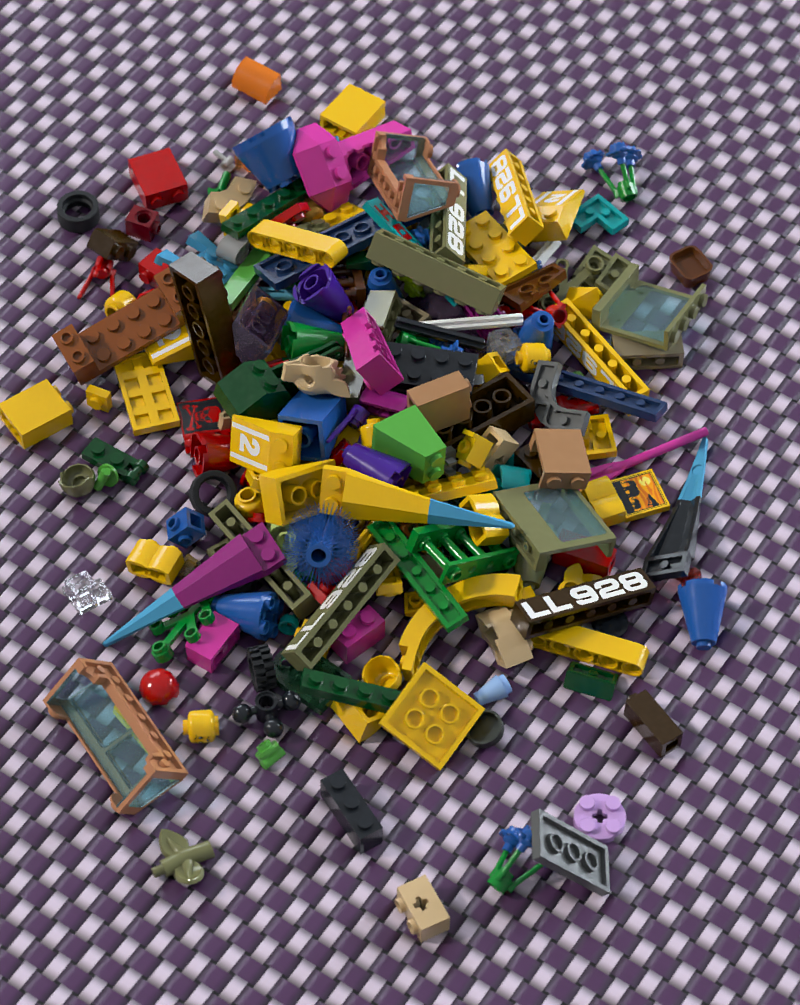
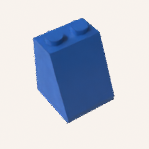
M299 390L278 414V422L303 426L301 460L311 462L329 460L339 434L330 443H326V440L347 416L346 398L331 394L311 396Z

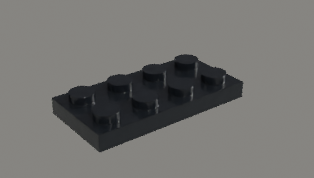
M386 341L404 378L395 388L411 389L459 370L464 379L467 378L473 391L479 354Z

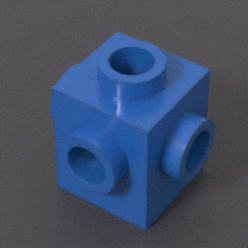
M184 507L166 520L168 541L184 548H188L206 535L204 515L188 507Z

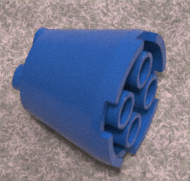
M291 116L232 148L236 157L261 182L269 193L301 177L293 157L297 135L295 123Z

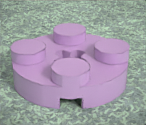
M601 793L582 796L575 807L573 817L574 827L577 830L603 844L610 843L619 834L621 835L626 822V813L620 799L616 796ZM600 814L605 816L606 819H603L602 823H598L597 819L593 818V816Z

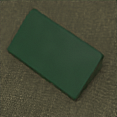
M573 661L566 672L563 687L611 701L620 675Z

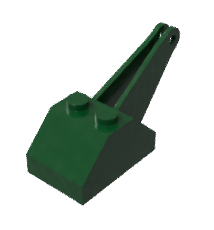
M331 341L307 353L309 356L318 354L319 356L339 360L344 355V349L338 341ZM300 355V356H298V357H295V358H293V359H290V360H288V361L296 360V359H298L299 357H301L302 355ZM263 359L243 362L217 382L213 394L231 420L233 414L264 420L278 419V414L297 394L299 389L293 382L281 379L283 363L270 367Z

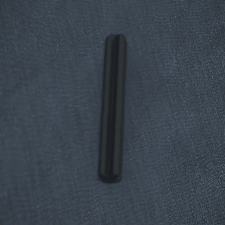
M400 316L395 321L394 327L397 330L451 344L459 340V346L483 351L485 347V339Z

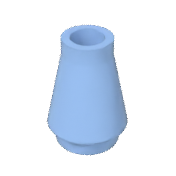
M503 674L500 676L495 675L477 692L473 693L476 702L483 706L484 704L508 697V694L512 692V688Z

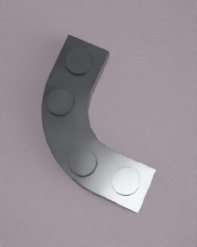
M538 360L530 388V395L535 399V413L538 420L549 429H581L582 437H584L591 414L587 411L563 408L558 405L555 397L563 365L559 362Z

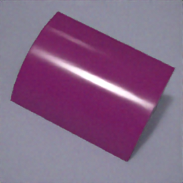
M366 387L359 399L360 405L370 415L385 419L407 409V395L390 390L380 396L375 389L371 391Z

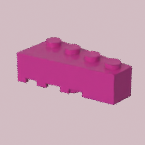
M393 120L338 141L352 179L350 191L370 178L367 171L375 132L383 131L412 135L410 128ZM387 136L386 163L388 165L413 149L415 147L413 139Z
M364 307L341 322L344 332L342 336L348 344L356 371L364 378V383L371 391L375 389L382 396L404 380L376 320Z

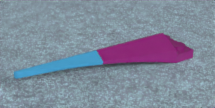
M261 522L245 534H239L105 640L103 645L108 647L190 606L268 576L286 564L287 558L282 556L284 555L264 523Z

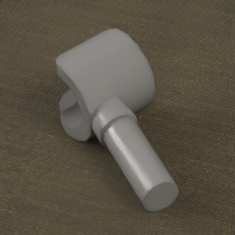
M217 149L213 151V154L222 161L220 167L223 171L231 172L235 168L233 156L229 155L226 157Z

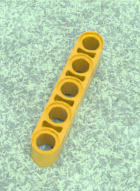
M267 219L262 220L247 234L248 241L257 249L311 264L319 263L321 266L327 264L330 268H333L348 254L346 244L340 239Z
M573 626L530 638L534 648L630 676L642 675L650 653L649 649L642 644L581 626Z

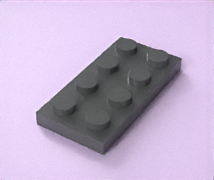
M541 809L532 811V860L600 896L609 894L608 846Z

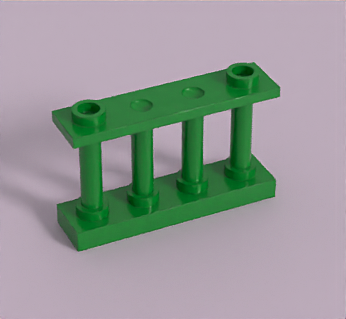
M440 524L413 528L405 546L410 553L426 551L444 569L438 581L441 585L510 569L515 565L516 558L520 552L516 546L503 549L497 544L486 545L492 552L485 553L472 541L468 526ZM462 542L474 556L468 558L455 543ZM444 546L456 561L450 562L437 547Z

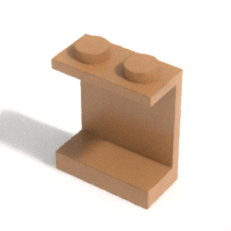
M534 428L529 447L531 452L539 453L543 470L538 484L539 488L586 489L592 472L581 429Z

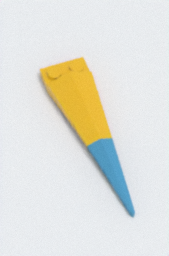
M325 464L323 467L319 513L326 514L328 507L327 514L330 515L331 512V515H333L337 508L335 514L345 515V519L508 529L515 527V524L512 522L434 500L350 468Z

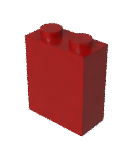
M170 147L128 159L129 175L145 208L151 210L189 199L188 184Z

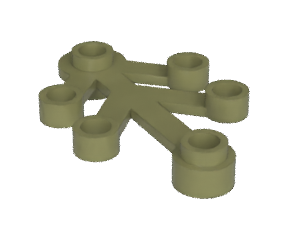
M591 255L586 260L585 268L570 282H568L567 275V278L558 284L559 291L555 295L559 300L565 299L569 287H579L591 275L600 274L604 267L603 259L600 256ZM564 258L558 259L556 264H563L567 274L569 262ZM547 293L539 299L537 308L545 310L544 306L556 303Z

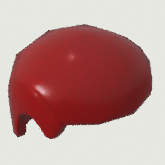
M163 668L152 669L142 677L139 692L143 700L151 705H167L172 698L178 697L180 685L171 672Z

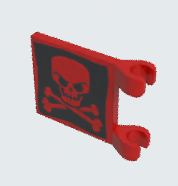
M216 397L177 403L186 454H190L191 435L195 434L194 432L196 431L231 435L230 429L220 430L218 427L219 415L225 410Z

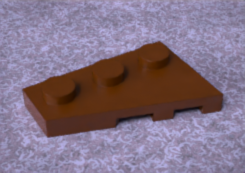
M551 263L507 284L501 300L522 313L567 278L566 270L555 263Z

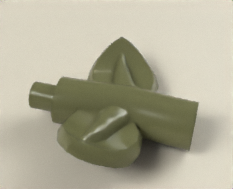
M161 829L159 846L162 855L166 858L159 860L160 865L151 868L154 878L161 875L167 878L174 874L175 879L179 883L195 884L204 877V869L199 863L214 858L215 853L208 840L189 846L188 840L181 834L172 830Z

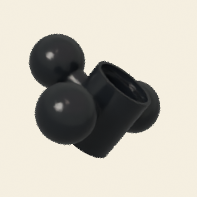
M262 691L255 697V706L249 707L244 703L237 704L232 710V717L237 723L244 724L251 719L252 715H256L258 721L264 723L263 730L265 735L269 738H278L284 730L283 723L277 719L278 709L284 708L288 711L298 709L301 705V697L295 691H287L282 695L281 699H278L273 692Z

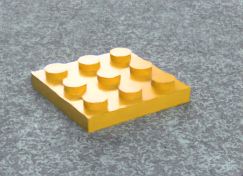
M424 662L378 724L439 771L449 760L485 708Z

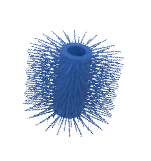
M319 506L316 518L310 512L311 517L309 516L308 522L305 518L304 522L298 520L301 525L300 527L297 526L294 530L290 528V531L287 530L288 533L285 539L290 538L291 540L284 541L288 542L286 544L292 545L283 544V546L289 548L284 549L286 551L283 552H288L284 554L297 556L294 560L288 559L290 562L287 564L292 563V561L294 562L293 564L300 561V564L298 563L292 567L294 568L299 565V569L303 567L301 566L302 564H306L305 569L308 570L306 571L308 573L306 579H308L314 566L313 577L315 567H317L315 582L318 574V590L323 576L325 577V582L327 573L328 576L330 574L332 577L331 572L333 573L335 569L346 572L341 566L347 564L349 566L350 563L348 562H350V559L356 557L355 553L358 554L356 550H352H358V548L350 545L359 546V544H356L357 542H354L359 538L352 536L351 532L353 531L347 532L349 531L347 530L348 527L344 528L342 526L345 524L344 522L339 527L336 523L339 520L335 517L337 508L329 523L330 512L326 523L327 507L322 523V520L320 522L321 513L320 517L318 515L320 511Z

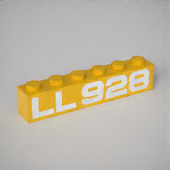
M505 148L489 164L493 190L497 195L496 200L500 204V212L504 217L503 222L508 229L507 235L515 243L520 242L522 245L527 246L544 229L522 162Z
M568 298L562 300L561 302L566 304L565 310L568 317L560 329L554 327V333L595 380L649 396L650 389L574 304Z

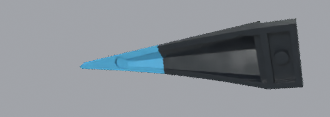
M706 437L702 438L690 473L668 520L644 559L642 569L652 582L687 577L690 564L695 559L708 449V439Z

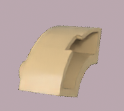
M235 176L228 189L220 192H210L204 202L202 222H220L218 214L230 200L238 202L241 210L252 196L257 181Z
M496 606L476 614L475 617L481 636L490 646L497 664L508 669L533 658L531 652L533 650V643L531 639L525 640L510 620L513 609L508 610L505 606Z

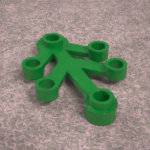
M214 597L168 616L171 619L162 622L160 620L149 626L150 631L155 636L173 628L164 640L157 641L152 645L151 654L157 663H165L173 657L174 651L171 645L186 627L184 636L188 643H195L201 638L197 628L196 615L201 610L198 618L202 625L212 624L215 621V615L211 609ZM189 609L187 612L178 615L180 612Z

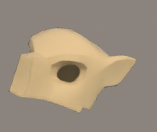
M307 353L296 360L283 362L281 379L293 382L304 394L311 396L331 394L350 398L351 395L347 383L343 381L346 375L341 374L343 368L337 367L338 361L336 359L319 356L318 354L309 356Z

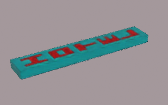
M378 197L366 201L362 206L364 211L381 229L383 228L422 246L400 221L396 220L393 213ZM448 295L444 296L453 307L459 305L454 301V298Z

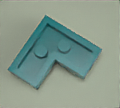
M598 193L580 205L572 227L581 234L598 223L613 236L629 225V218Z

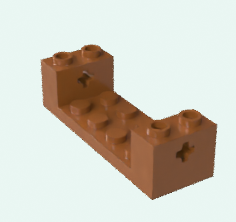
M169 267L153 276L158 286L156 289L89 328L77 333L73 325L70 324L51 335L81 386L185 326Z

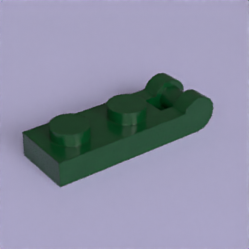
M96 437L81 452L82 459L98 468L102 464H110L117 470L119 479L132 486H135L140 480V475L145 474L150 468L144 460H137Z

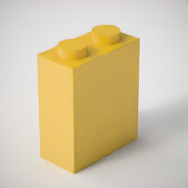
M349 83L320 114V126L334 137L338 136L339 140H344L375 128L385 117V101Z
M47 379L0 403V419L24 450L73 424L72 414L74 410L69 401L62 399L57 386H52Z

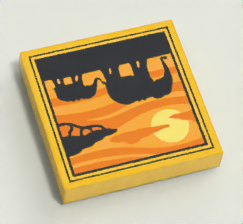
M652 469L610 480L616 494L620 497L625 507V523L670 510V504Z

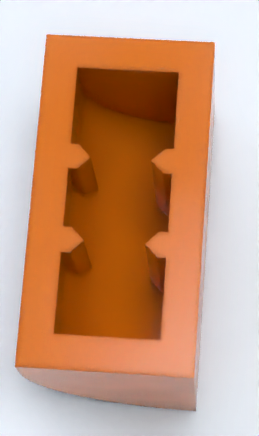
M246 56L236 68L231 86L266 105L281 90V74Z

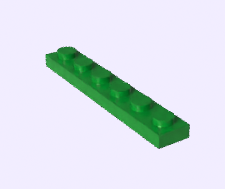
M374 521L367 526L368 532L378 544L385 543L400 559L396 565L397 569L448 634L469 621L466 612L444 584L441 585L438 582L439 578L418 552L410 553L405 548L408 539L394 522Z

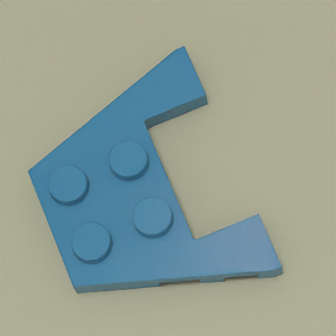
M196 231L188 236L186 244L199 251L198 256L204 257L207 262L220 268L223 273V284L225 285L239 266L216 255L217 246L200 231ZM166 249L156 255L154 263L160 266L163 263L170 265L180 257Z

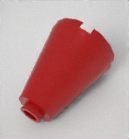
M196 431L194 432L195 434L191 435L190 458H195L196 465H192V469L196 477L209 470L225 472L241 466L230 461L231 435Z

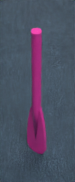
M706 427L700 428L623 461L591 468L592 474L589 481L603 476H608L612 480L626 469L708 436V429Z

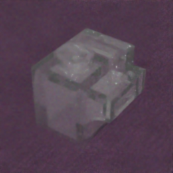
M86 570L64 580L63 594L80 615L113 599L111 591L100 578L93 579Z

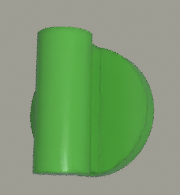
M102 464L98 468V477L94 485L95 490L101 491L105 485L113 487L118 483L119 476L113 466Z
M267 739L256 747L258 751L255 756L260 761L262 768L267 770L286 753L276 740L270 742Z

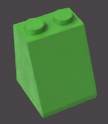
M416 405L373 425L372 449L410 463L412 467L410 477L424 484L430 480L435 481L444 474L446 445Z

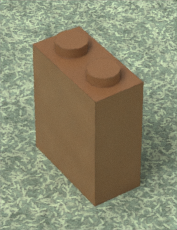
M458 370L407 390V408L416 405L434 431L437 432L470 419V408H472L470 400L471 384L467 378L464 379Z

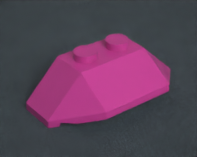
M315 122L296 129L297 136L293 157L308 197L324 208L327 213H330L348 202L352 179L337 139Z

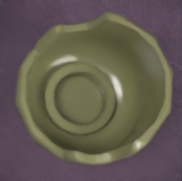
M77 463L69 466L64 472H60V481L58 483L68 496L81 497L92 491L96 477L91 467L86 464Z

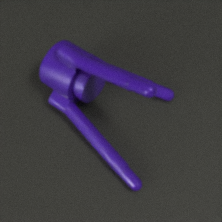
M354 404L346 418L327 438L326 443H330L347 425L356 430L366 425L370 413L362 406ZM359 436L358 444H361V437H360V436Z

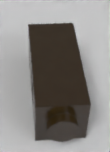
M646 689L638 694L634 693L626 699L623 715L660 758L681 746L683 732Z

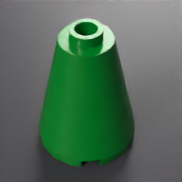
M286 321L287 325H283L281 350H285L286 357H282V361L298 357L331 341H338L345 350V339L342 333L294 321Z

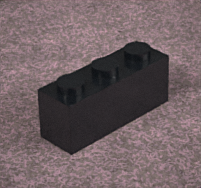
M341 769L321 779V797L360 855L383 843L382 825L346 772Z

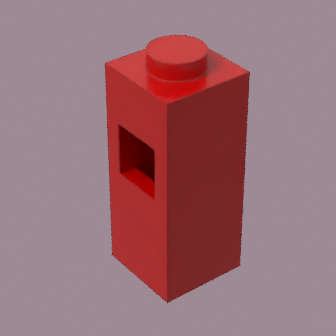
M563 530L558 537L562 542L583 538ZM598 545L556 553L552 555V563L566 568L579 563L583 574H595L603 578L609 576L614 567L617 549H613L611 557H606Z

